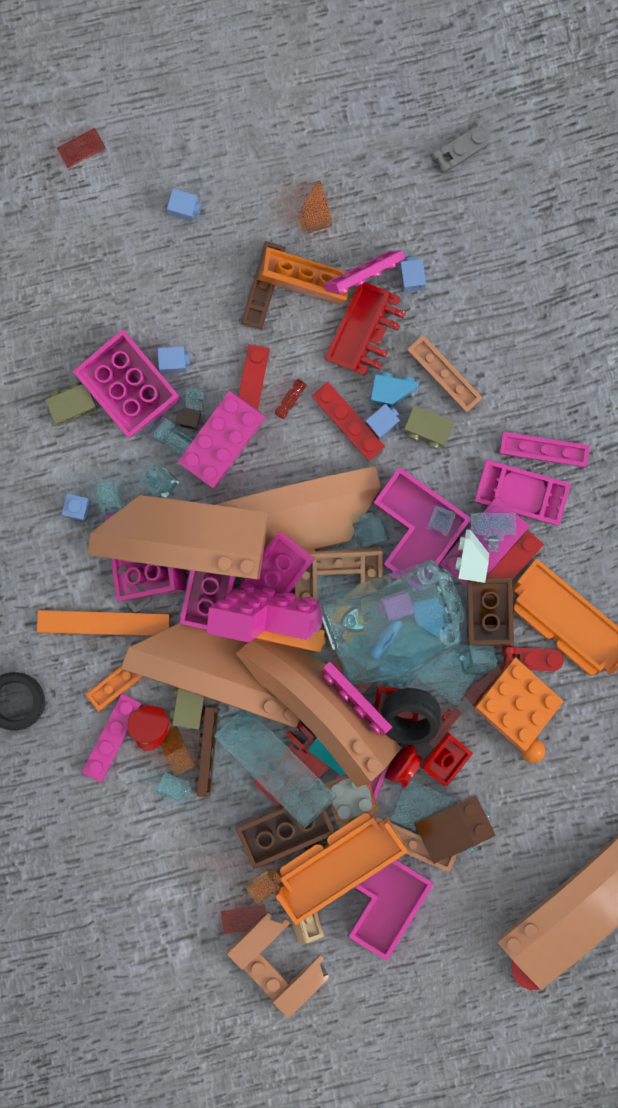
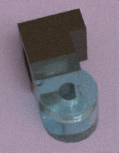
M190 387L185 393L186 405L184 414H177L175 423L176 426L198 431L205 397L200 388Z

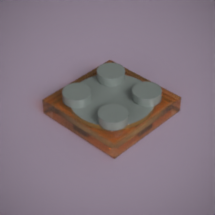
M347 775L323 783L337 826L349 823L362 813L370 815L379 813L370 782L357 788Z

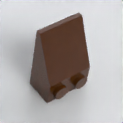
M486 578L485 583L467 580V648L512 647L514 645L512 578Z
M475 794L414 823L434 864L496 836Z

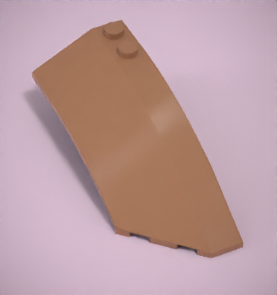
M373 466L296 483L216 505L269 512L264 551L279 531L286 534L304 550H311L351 541L359 524L363 521L371 507L370 505L382 487L377 468Z
M139 495L90 533L87 555L260 579L269 512Z
M178 623L142 642L128 647L121 666L122 670L237 708L287 727L297 728L299 718L268 689L261 687L236 654L248 642L207 634V629Z
M258 640L248 642L236 652L261 687H265L315 734L357 788L377 777L400 751L401 748L395 740L391 739L387 734L383 737L380 733L378 735L375 734L369 727L370 723L364 717L360 718L354 712V706L349 701L345 702L338 695L337 692L339 690L334 685L330 686L325 682L321 671L327 664L311 652Z
M618 836L601 848L595 856L568 880L498 937L499 945L540 990L555 980L618 927Z

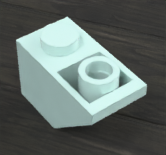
M466 529L465 537L460 538L459 550L463 551L462 557H457L455 570H459L458 579L485 583L489 553L473 532Z

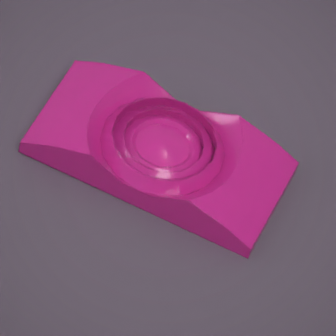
M486 459L474 502L489 506L497 497L517 515L559 526L571 483Z

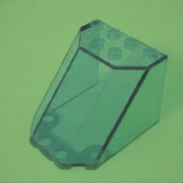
M431 559L331 594L318 602L344 675L352 685L409 677L461 642L462 634L459 629L460 623L464 622L465 611L460 602L457 588L454 585L452 574L447 569L439 568L437 563Z

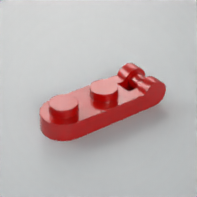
M502 647V654H504L502 669L511 661L513 654L519 655V661L531 671H557L564 662L561 652L555 649Z

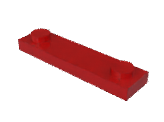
M248 344L238 396L258 410L270 348Z
M527 530L486 578H512L513 580L544 544Z

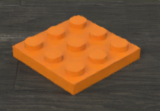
M515 657L511 659L475 705L474 709L520 751L525 752L564 701Z

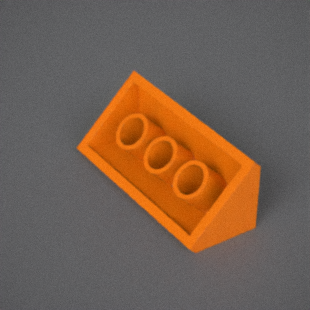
M269 247L266 248L258 280L339 305L346 301L348 291L342 294L326 292L324 286L325 282L347 271Z

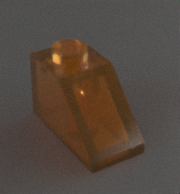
M320 180L315 182L301 208L302 215H299L301 227H306L307 233L332 227L333 224Z
M176 726L168 730V735L160 744L175 776L196 766Z
M268 868L250 879L245 888L259 905L280 890L282 887L280 882L282 880L275 870L271 871Z

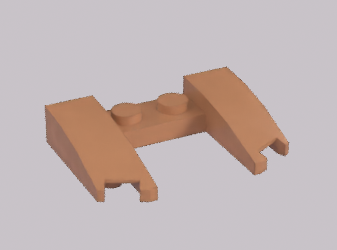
M360 547L358 550L318 552L315 549L306 550L315 559L295 585L294 594L296 597L303 599L305 597H312L317 599V575L359 573L360 612L367 610L365 606L376 600L380 604L379 597L383 596V551L380 547Z
M267 912L227 949V955L241 970L244 969L269 995L276 1007L289 1018L318 990L329 976L328 973L324 975L322 973L320 963L324 962V959L319 954L290 982L283 977L261 952L290 924V921L286 918L283 919L282 923L269 919L271 913Z

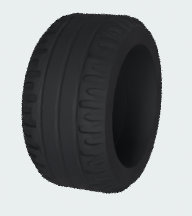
M9 672L0 675V690L12 682L22 683L32 693L33 706L30 713L20 720L7 719L0 713V727L6 730H22L32 726L41 717L45 707V695L40 684L30 675L20 672Z
M404 688L394 691L385 699L382 707V717L392 726L386 733L391 739L403 744L416 745L431 740L439 730L440 705L435 697L428 692L416 688ZM415 712L423 715L425 718L419 721H408L398 717L397 714Z

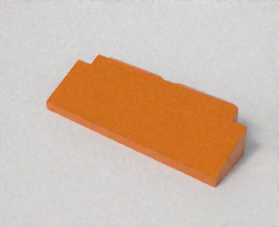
M536 558L512 586L513 593L517 596V599L513 602V611L544 638L554 639L556 647L588 675H597L602 669L611 675L618 669V626Z
M362 813L330 834L327 838L328 845L323 847L321 844H315L281 867L280 879L284 885L276 890L275 897L295 925L408 852L388 817L378 823L374 815L370 816L368 813Z

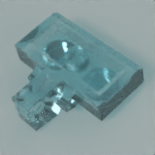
M471 513V531L474 535H484V540H489V552H498V540H504V535H516V513Z

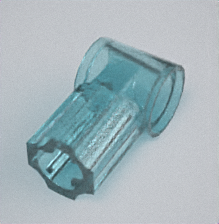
M161 415L148 433L160 443L168 445L178 454L183 455L193 440Z

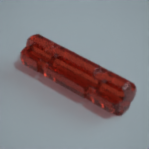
M297 379L294 382L293 388H290L282 400V405L278 406L275 410L276 416L285 419L288 410L292 409L300 397V392L302 393L306 388V384L303 381Z

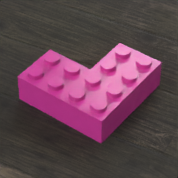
M400 467L373 503V506L408 530L383 564V567L419 592L471 520L469 516Z
M242 584L209 607L206 633L244 642H251L264 631L308 640L321 629L324 603L317 602V599L312 597H305L303 599L296 597L293 593L279 594L275 593L273 589L264 588L260 590L254 588L253 585Z
M398 859L364 880L355 888L368 895L370 899L348 933V937L387 961L432 888L433 881Z

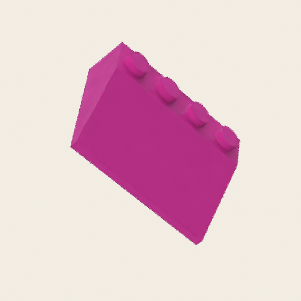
M124 329L73 370L74 374L128 438H131L165 414L182 399Z
M116 513L105 515V521ZM111 559L117 602L183 592L187 589L184 569ZM125 565L128 570L126 573L123 571L118 576L117 571ZM131 574H132V575L135 577V579L137 580L136 582H133V581L131 580V577H130ZM135 585H141L145 591L140 592ZM120 588L125 593L124 596H121Z

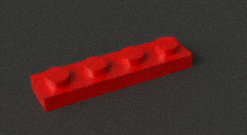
M328 381L311 395L368 462L385 448L384 444Z

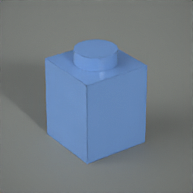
M173 189L167 206L168 215L193 221L195 216H199L201 203H199L198 196Z
M417 257L405 258L403 262H400L403 292L425 289L426 280L422 259H417Z
M184 346L158 348L160 373L187 372L186 365H190V354L185 352Z
M385 404L365 421V424L380 440L399 424L400 420L398 417L400 415L393 406L389 408Z
M66 494L62 516L86 522L91 500L85 497Z

